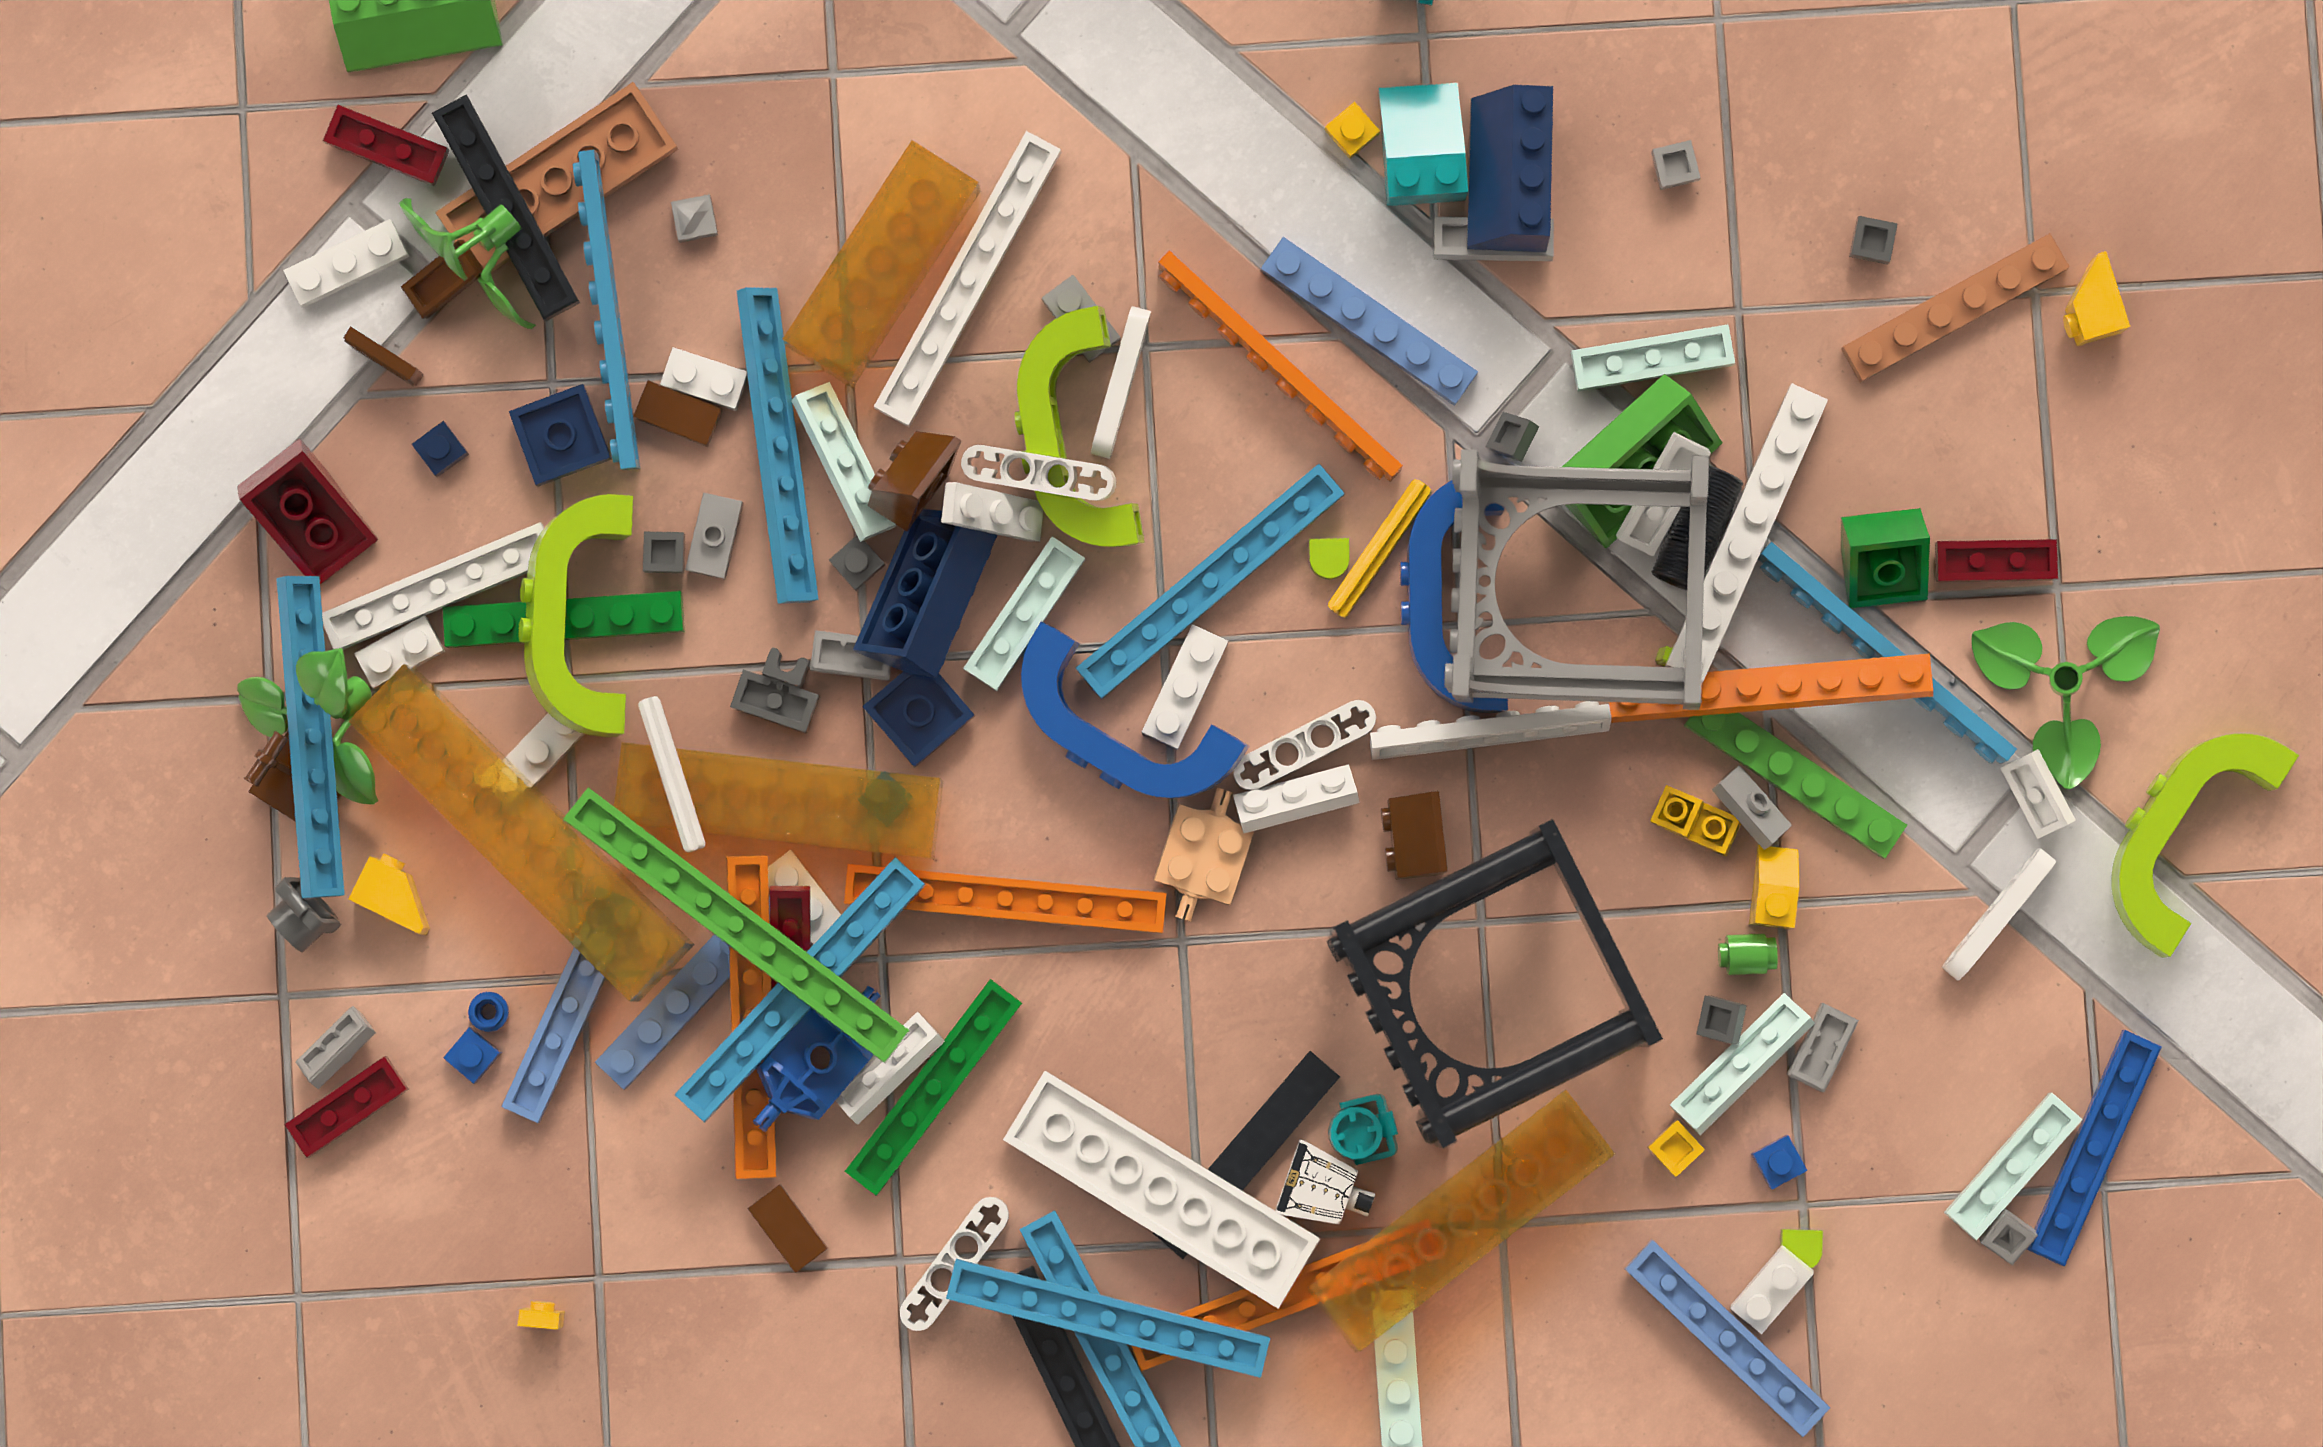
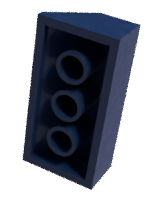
M1511 85L1471 98L1467 249L1520 252L1547 251L1551 229L1553 86Z
M923 509L910 529L903 532L853 650L908 674L937 678L998 535L942 523L941 510Z

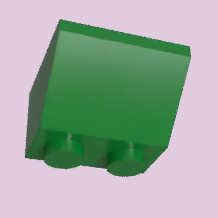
M1920 508L1841 517V556L1847 603L1850 608L1928 600L1930 536Z

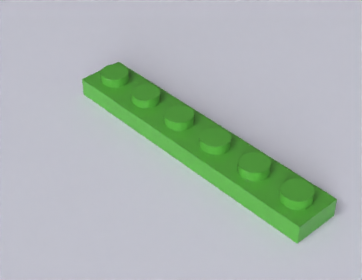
M1740 713L1691 716L1684 724L1686 728L1883 859L1887 857L1907 827V824Z

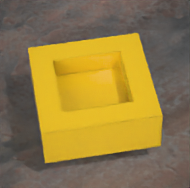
M1353 102L1324 128L1349 159L1380 134V130L1356 102Z
M1675 1120L1647 1146L1674 1177H1677L1705 1150L1678 1120Z
M531 1301L530 1308L519 1310L518 1326L558 1330L563 1328L565 1311L554 1310L555 1303Z

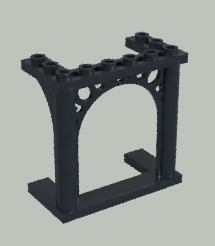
M1553 819L1530 831L1529 836L1353 923H1349L1347 920L1329 931L1332 937L1326 942L1336 962L1344 960L1346 966H1351L1353 973L1347 975L1357 997L1365 994L1371 1007L1370 1010L1365 1012L1376 1034L1383 1031L1390 1045L1383 1050L1393 1070L1401 1068L1408 1083L1402 1085V1088L1412 1108L1420 1105L1421 1109L1418 1111L1422 1118L1415 1121L1425 1142L1428 1144L1434 1143L1436 1147L1445 1148L1457 1142L1456 1136L1636 1047H1649L1663 1040ZM1554 865L1625 1008L1619 1011V1015L1515 1065L1500 1068H1483L1455 1060L1441 1051L1427 1037L1418 1023L1413 1010L1410 996V976L1419 947L1427 935L1445 918ZM1425 923L1421 931L1416 929V926ZM1406 934H1410L1412 940L1411 946L1406 950L1399 944L1390 942V939L1396 936L1401 941ZM1382 951L1393 952L1401 958L1403 968L1396 974L1383 973L1375 966L1374 957ZM1378 980L1382 982H1396L1401 990L1400 996L1395 999L1390 998L1388 995L1392 994L1391 990L1386 986H1380ZM1393 1010L1404 1012V1014L1397 1019ZM1406 1021L1414 1023L1415 1029L1413 1032L1407 1033L1404 1031L1403 1025ZM1417 1039L1416 1045L1412 1050L1408 1041ZM1426 1053L1432 1054L1437 1062V1065L1429 1074L1428 1081L1425 1077L1428 1069L1427 1062L1421 1063V1058ZM1453 1068L1459 1075V1085L1451 1096L1442 1097L1436 1088L1437 1078L1444 1069ZM1477 1075L1483 1081V1085L1472 1086L1474 1092L1466 1095L1469 1085L1468 1077ZM1492 1076L1501 1077V1079L1492 1082Z

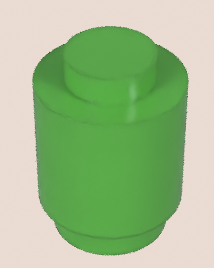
M1765 934L1726 935L1725 943L1718 944L1719 967H1726L1728 975L1767 974L1768 970L1777 969L1778 953L1776 938H1766Z

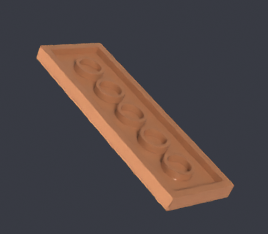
M634 82L506 165L544 237H547L579 216L578 203L585 202L583 186H576L573 172V163L579 162L578 152L595 150L598 153L604 198H606L678 150V147ZM472 188L435 212L450 233L476 222L480 217L484 219L487 216ZM473 232L454 241L464 240L467 242L474 237ZM480 243L470 248L483 269L496 250L493 247L490 251H487ZM507 251L500 256L492 272L511 260Z

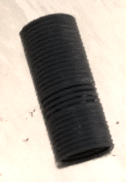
M1710 465L1706 507L1704 574L1708 570L1707 566L1711 562V555H1714L1713 551L1718 546L1717 542L1722 537L1723 530L1725 529L1724 526H1726L1730 518L1729 515L1733 511L1732 508H1734L1735 501H1737L1743 486V482L1736 476ZM1681 507L1672 522L1670 531H1668L1666 540H1664L1662 545L1663 548H1661V552H1659L1658 559H1656L1655 566L1651 572L1656 578L1687 591L1690 507Z

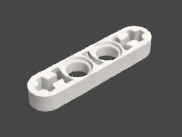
M1134 306L1130 309L1091 448V454L1107 459L1111 458L1151 316V311Z
M974 445L968 448L961 459V467L964 474L975 481L1095 501L1109 498L1116 488V477L1113 471L1099 464L985 445ZM980 452H984V459L1000 462L999 454H1004L1005 456L1000 465L1001 479L995 477L998 473L996 469L983 468L981 475L977 474V467L971 465L972 458H979ZM1017 458L1025 459L1030 466L1028 477L1022 481L1014 480L1009 473L1010 463ZM1057 464L1063 465L1069 473L1067 483L1060 488L1053 487L1048 481L1050 468ZM1076 467H1082L1079 476L1095 477L1097 471H1100L1101 478L1107 480L1106 488H1099L1098 494H1094V489L1091 485L1078 484L1079 492H1074L1073 488L1077 482Z
M1351 701L1244 755L1234 769L1235 782L1239 787L1248 791L1265 787L1367 735L1376 722L1374 709L1365 701ZM1356 708L1359 713L1366 711L1369 715L1364 721L1366 727L1359 729L1357 725H1352L1346 728L1344 731L1349 737L1342 740L1339 727L1331 718L1339 716L1340 723L1351 717V709ZM1320 725L1329 727L1334 734V741L1325 748L1315 746L1311 740L1312 730ZM1281 744H1292L1298 750V759L1293 765L1283 766L1276 760L1275 751ZM1267 751L1270 763L1278 773L1271 776L1269 768L1258 774L1259 781L1253 784L1250 779L1243 780L1240 776L1245 771L1243 764L1250 762L1254 767L1264 763L1265 760L1260 754Z
M2041 848L2037 849L1951 953L1942 968L1959 981L1972 968L2052 869L2056 860Z
M986 1197L973 1207L904 1300L900 1308V1317L902 1323L907 1328L913 1331L927 1329L934 1323L950 1301L946 1299L948 1290L945 1292L938 1291L932 1286L931 1276L933 1272L939 1268H945L952 1273L956 1258L977 1264L1000 1234L1009 1219L1007 1205L1001 1199ZM995 1204L1000 1208L997 1215L1001 1218V1221L998 1225L994 1222L988 1224L983 1232L991 1236L985 1242L978 1232L968 1229L967 1225L970 1221H973L977 1227L984 1217L980 1212L981 1207L990 1208ZM971 1236L977 1241L978 1252L973 1258L963 1259L957 1255L955 1243L960 1237ZM924 1286L932 1296L942 1299V1302L939 1306H936L932 1300L925 1310V1313L929 1316L928 1320L925 1322L919 1319L914 1323L909 1319L912 1312L908 1309L910 1303L917 1306L922 1302L926 1295L918 1291Z

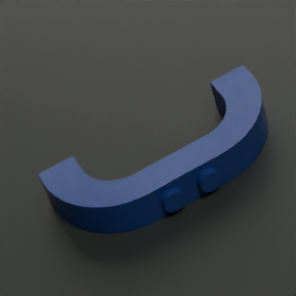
M1451 480L1430 496L1419 511L1412 526L1407 548V562H1400V585L1408 586V601L1401 602V625H1408L1410 651L1419 674L1438 696L1450 704L1468 711L1501 713L1508 711V699L1473 697V703L1457 702L1452 693H1449L1447 688H1445L1446 663L1453 664V656L1449 653L1443 638L1441 545L1445 533L1454 524L1455 508L1463 507L1462 495L1460 492H1456V488H1454ZM1489 504L1485 508L1484 515H1502L1504 507L1499 504Z
M1041 621L1027 645L1023 658L1021 672L1023 696L1036 724L1048 737L1068 750L1065 755L1066 758L1083 768H1086L1088 763L1102 770L1099 778L1117 789H1120L1122 784H1125L1138 792L1164 798H1184L1203 793L1227 778L1242 760L1249 745L1213 724L1209 727L1197 749L1189 757L1173 764H1158L1081 719L1068 706L1062 688L1065 669L1080 643L1045 622Z

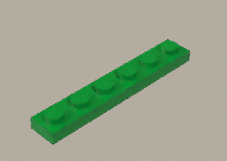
M681 591L566 599L564 640L685 632L683 594ZM526 602L442 607L444 643L446 648L525 643L519 641V623L521 618H526Z
M990 979L944 1039L945 1042L937 1048L844 1172L877 1196L1023 1003Z

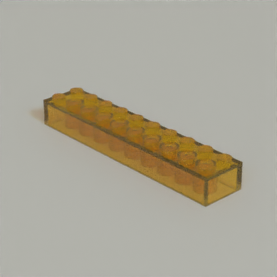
M403 664L348 721L628 1001L640 1002L695 945L589 839L563 820L565 815L417 668Z

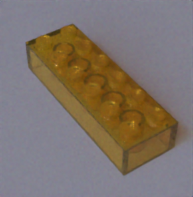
M911 140L782 339L786 347L853 389L981 192L979 182Z

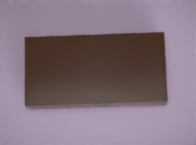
M464 240L456 241L453 244L454 249L456 250L466 242ZM470 249L458 257L460 265L468 277L466 281L462 280L448 267L444 258L438 256L401 286L422 319L430 318L481 276L484 269Z
M351 326L343 337L345 339L344 342L412 386H416L424 375L416 367Z
M647 380L633 417L708 447L722 409Z
M781 1184L747 1208L795 1273L828 1249L827 1245Z

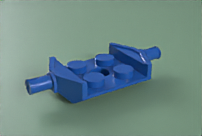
M867 986L862 993L873 1003L881 997L870 986ZM811 1009L756 1068L768 1095L769 1104L753 1120V1123L756 1126L760 1125L759 1128L766 1132L780 1113L785 1114L788 1112L812 1120H819L874 1055ZM817 1046L824 1047L830 1054V1062L823 1070L817 1069L811 1064L810 1054Z

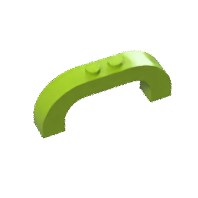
M1087 307L1061 315L1047 324L1035 336L1025 351L1017 379V397L1020 411L1014 414L1017 432L1019 435H1024L1026 450L1022 452L1067 459L1056 399V383L1062 368L1076 355L1111 347L1105 309L1103 307ZM1021 458L1024 472L1029 474L1030 466L1025 459ZM1054 465L1048 472V481L1053 487L1060 488L1069 479V473L1063 465ZM1034 490L1037 500L1048 518L1064 533L1081 542L1107 547H1122L1145 543L1138 504L1130 503L1099 508L1089 504L1082 498Z
M607 494L590 497L575 503L553 518L539 534L533 546L528 563L527 578L522 579L520 588L521 602H526V618H521L519 623V641L525 642V669L531 689L542 707L554 719L574 731L592 736L618 737L624 734L626 694L602 693L587 689L573 678L566 666L564 638L567 567L573 550L579 543L585 540H625L632 535L633 496Z
M2246 733L2223 735L2188 749L2177 758L2165 775L2159 773L2154 778L2146 791L2151 797L2143 809L2137 807L2132 812L2125 824L2129 831L2117 850L2111 875V889L2116 910L2127 930L2139 943L2161 958L2171 957L2192 924L2161 901L2153 883V868L2161 850L2208 779L2219 772H2234L2249 778L2267 791L2278 789L2299 757L2297 753L2275 740L2259 735Z

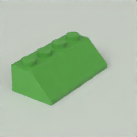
M329 0L333 26L348 73L503 45L495 0Z
M1664 374L1562 467L1653 469L1673 432L1708 448L1711 453L1723 442L1692 394ZM1565 505L1606 549L1618 539L1616 534L1632 507L1629 505Z

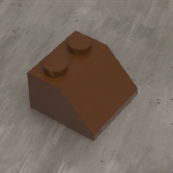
M916 431L908 442L901 440L890 455L889 460L893 463L886 472L879 469L869 483L868 489L872 493L867 506L903 530L908 531L950 474L962 440L956 436Z
M1439 791L1389 798L1387 800L1388 808H1381L1383 832L1390 831L1392 847L1385 848L1387 872L1395 871L1396 880L1444 875L1448 872Z

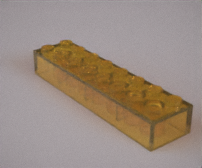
M622 742L614 807L640 827L678 831L651 745ZM676 748L702 834L928 860L935 859L944 782L941 778Z
M1564 1090L1308 1285L1306 1289L1355 1353L1360 1352L1608 1161L1615 1153L1569 1092Z

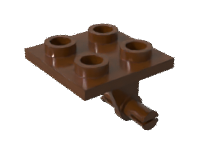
M274 731L263 751L258 749L255 754L257 760L244 779L253 784L248 791L249 793L296 822L289 731L286 732L285 736ZM337 792V802L339 801V799H340L341 796H342V795L339 794L338 792Z

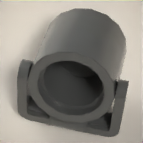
M284 877L275 887V891L283 900L267 914V918L276 930L298 951L304 952L323 933H333L341 926L336 914L322 898L302 899L300 878Z

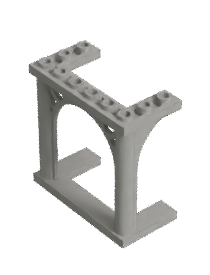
M1461 449V460L1453 459L1452 484H1454L1456 492H1460L1463 498V507L1455 508L1454 532H1462L1461 548L1453 549V572H1460V588H1452L1451 612L1459 613L1458 629L1451 628L1450 652L1457 654H1454L1453 664L1446 663L1445 688H1447L1449 693H1452L1457 702L1473 703L1474 697L1683 704V710H1699L1702 682L1701 656L1709 456H1692L1691 471L1508 466L1481 461L1478 450ZM1517 497V503L1528 500L1529 506L1525 512H1517L1515 505L1508 498ZM1537 498H1547V500L1539 503ZM1489 504H1499L1504 507L1510 516L1508 527L1498 529L1490 525L1484 515L1486 506ZM1568 504L1690 507L1685 667L1566 664L1543 658L1526 648L1515 638L1505 624L1499 611L1495 593L1498 561L1505 545L1514 532L1536 514L1553 507ZM1480 527L1486 533L1495 537V547L1492 550H1485L1481 546L1482 544L1486 545V539L1479 532ZM1478 559H1480L1487 567H1482L1478 569ZM1482 576H1488L1491 579V583L1487 587H1482L1479 584V579ZM1477 593L1481 595H1486V597H1484L1480 602L1477 603ZM1484 612L1490 613L1493 618L1492 626L1483 629L1476 636V630L1482 626L1484 620L1479 618V616ZM1494 634L1503 636L1506 640V646L1498 657L1487 660L1480 656L1479 649L1486 638ZM1512 652H1519L1522 655L1523 665L1511 662L1512 667L1502 666L1510 659ZM1534 662L1540 665L1541 668H1532L1531 666Z

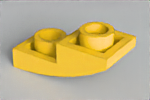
M1668 785L1665 786L1650 820L1651 823L1726 857L1741 825L1734 815L1706 804L1703 800Z

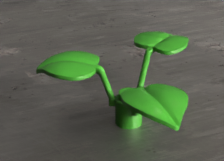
M405 198L399 202L403 213L412 223L416 232L440 257L444 258L448 267L464 281L468 277L465 275L458 257L477 243H480L487 251L494 247L496 250L478 278L482 289L495 308L505 317L528 329L536 326L519 317L506 297L495 286L491 276V272L500 256L509 249L505 242L521 230L519 223L503 205L500 204L484 219L480 217L476 222L450 233L437 232L431 229L413 211L411 198ZM473 232V238L456 250L454 249L452 241Z
M2134 616L2114 617L2101 622L2091 631L2087 639L2088 649L2097 659L2079 667L2071 662L2059 663L2053 669L2035 665L2042 655L2041 640L2031 627L2018 622L2001 623L1974 631L1971 641L1973 654L1979 668L1995 685L2004 689H2020L2027 684L2030 672L2032 671L2048 676L2053 692L2063 696V722L2052 720L2044 723L2034 736L2033 751L2039 749L2053 778L2065 789H2072L2090 774L2097 762L2101 748L2100 735L2093 722L2087 719H2078L2071 722V695L2080 689L2083 681L2082 674L2102 664L2105 675L2112 680L2129 682L2141 677L2153 661L2160 626L2151 620Z
M342 648L306 653L296 663V675L300 687L306 695L314 698L315 705H320L332 718L344 719V722L332 738L336 791L351 801L361 804H375L379 800L375 793L373 768L367 755L352 743L343 742L341 744V739L350 725L357 721L355 713L371 702V690L367 683L359 677L353 676L347 680ZM249 677L238 683L239 701L246 717L255 729L268 737H272L274 731L280 734L285 733L288 729L287 706H284L285 699L281 688L263 677Z

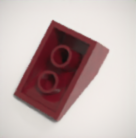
M300 438L237 486L239 500L303 575L319 576L320 584L378 541L377 536L326 468Z

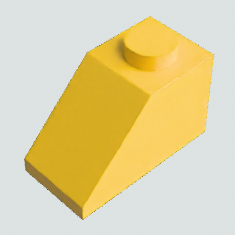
M2106 251L2098 253L2090 261L2065 308L2067 315L2063 316L2064 327L2068 337H2074L2077 346L2123 333L2130 327Z
M1758 845L1749 924L1782 929L1795 928L1799 895L1798 850L1772 846L1764 850Z
M383 853L381 859L369 856L348 900L418 934L427 935L430 927L413 876L402 870L405 863Z

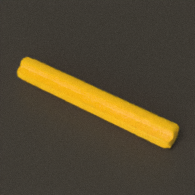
M1417 479L1411 481L1328 602V607L1334 613L1344 618L1349 615L1432 494V490L1425 483Z

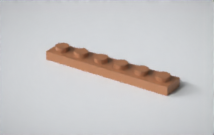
M2051 233L1844 345L1841 350L1861 383L2066 271L2069 265Z

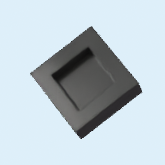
M1858 216L1849 257L1888 265L1891 261L1898 223Z
M1502 412L1486 448L1495 454L1522 462L1539 426L1529 419Z
M644 531L643 572L684 573L685 533Z
M855 536L829 559L830 563L855 591L885 566V563L865 541L860 542L858 536Z
M1705 995L1696 1035L1729 1044H1739L1747 1005Z

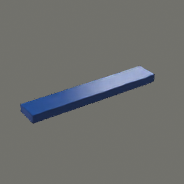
M2122 1030L2034 1228L2038 1236L2026 1250L2065 1267L2162 1046L2127 1030Z

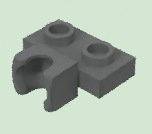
M771 648L762 671L763 675L743 669L730 707L807 734L820 697L818 694L802 689L810 668V660L800 658L792 671L784 672L780 669L782 654L777 648Z

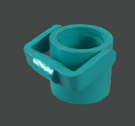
M1373 1094L1339 1103L1342 1110L1338 1111L1331 1119L1328 1127V1137L1333 1149L1342 1156L1354 1159L1355 1165L1388 1158L1397 1153L1398 1145L1395 1135L1398 1134L1393 1111L1388 1110L1386 1099L1382 1094ZM1376 1100L1379 1114L1376 1116L1368 1109L1351 1106ZM1382 1137L1385 1138L1388 1151L1373 1154L1379 1147Z

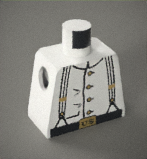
M1299 1139L1275 1211L1281 1215L1340 1224L1345 1209L1368 1216L1375 1193L1353 1186L1358 1170L1308 1142Z

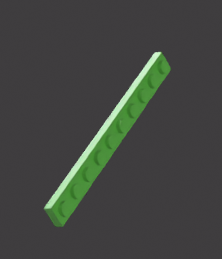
M589 787L563 818L567 824L884 1064L910 1032L909 1029Z

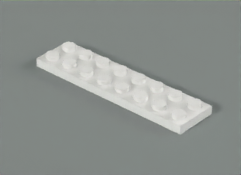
M1044 1071L1003 1139L1276 1308L1281 1306L1320 1241V1238L1047 1071Z

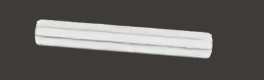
M658 697L643 699L638 704L683 849L686 852L699 850L705 846V840L661 701Z

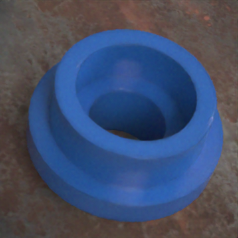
M483 992L475 996L471 1001L468 1015L471 1023L477 1029L492 1032L504 1026L509 1016V1007L501 995L495 992ZM487 1004H492L496 1008V1015L490 1020L486 1019L482 1013L484 1006Z

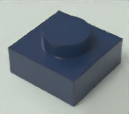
M444 420L412 443V446L436 477H439L469 455Z

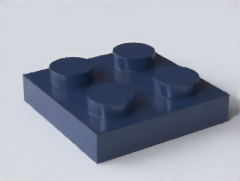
M584 384L509 411L537 487L612 460Z
M902 672L862 706L914 767L918 766L975 717L974 713L940 674H938L937 678Z

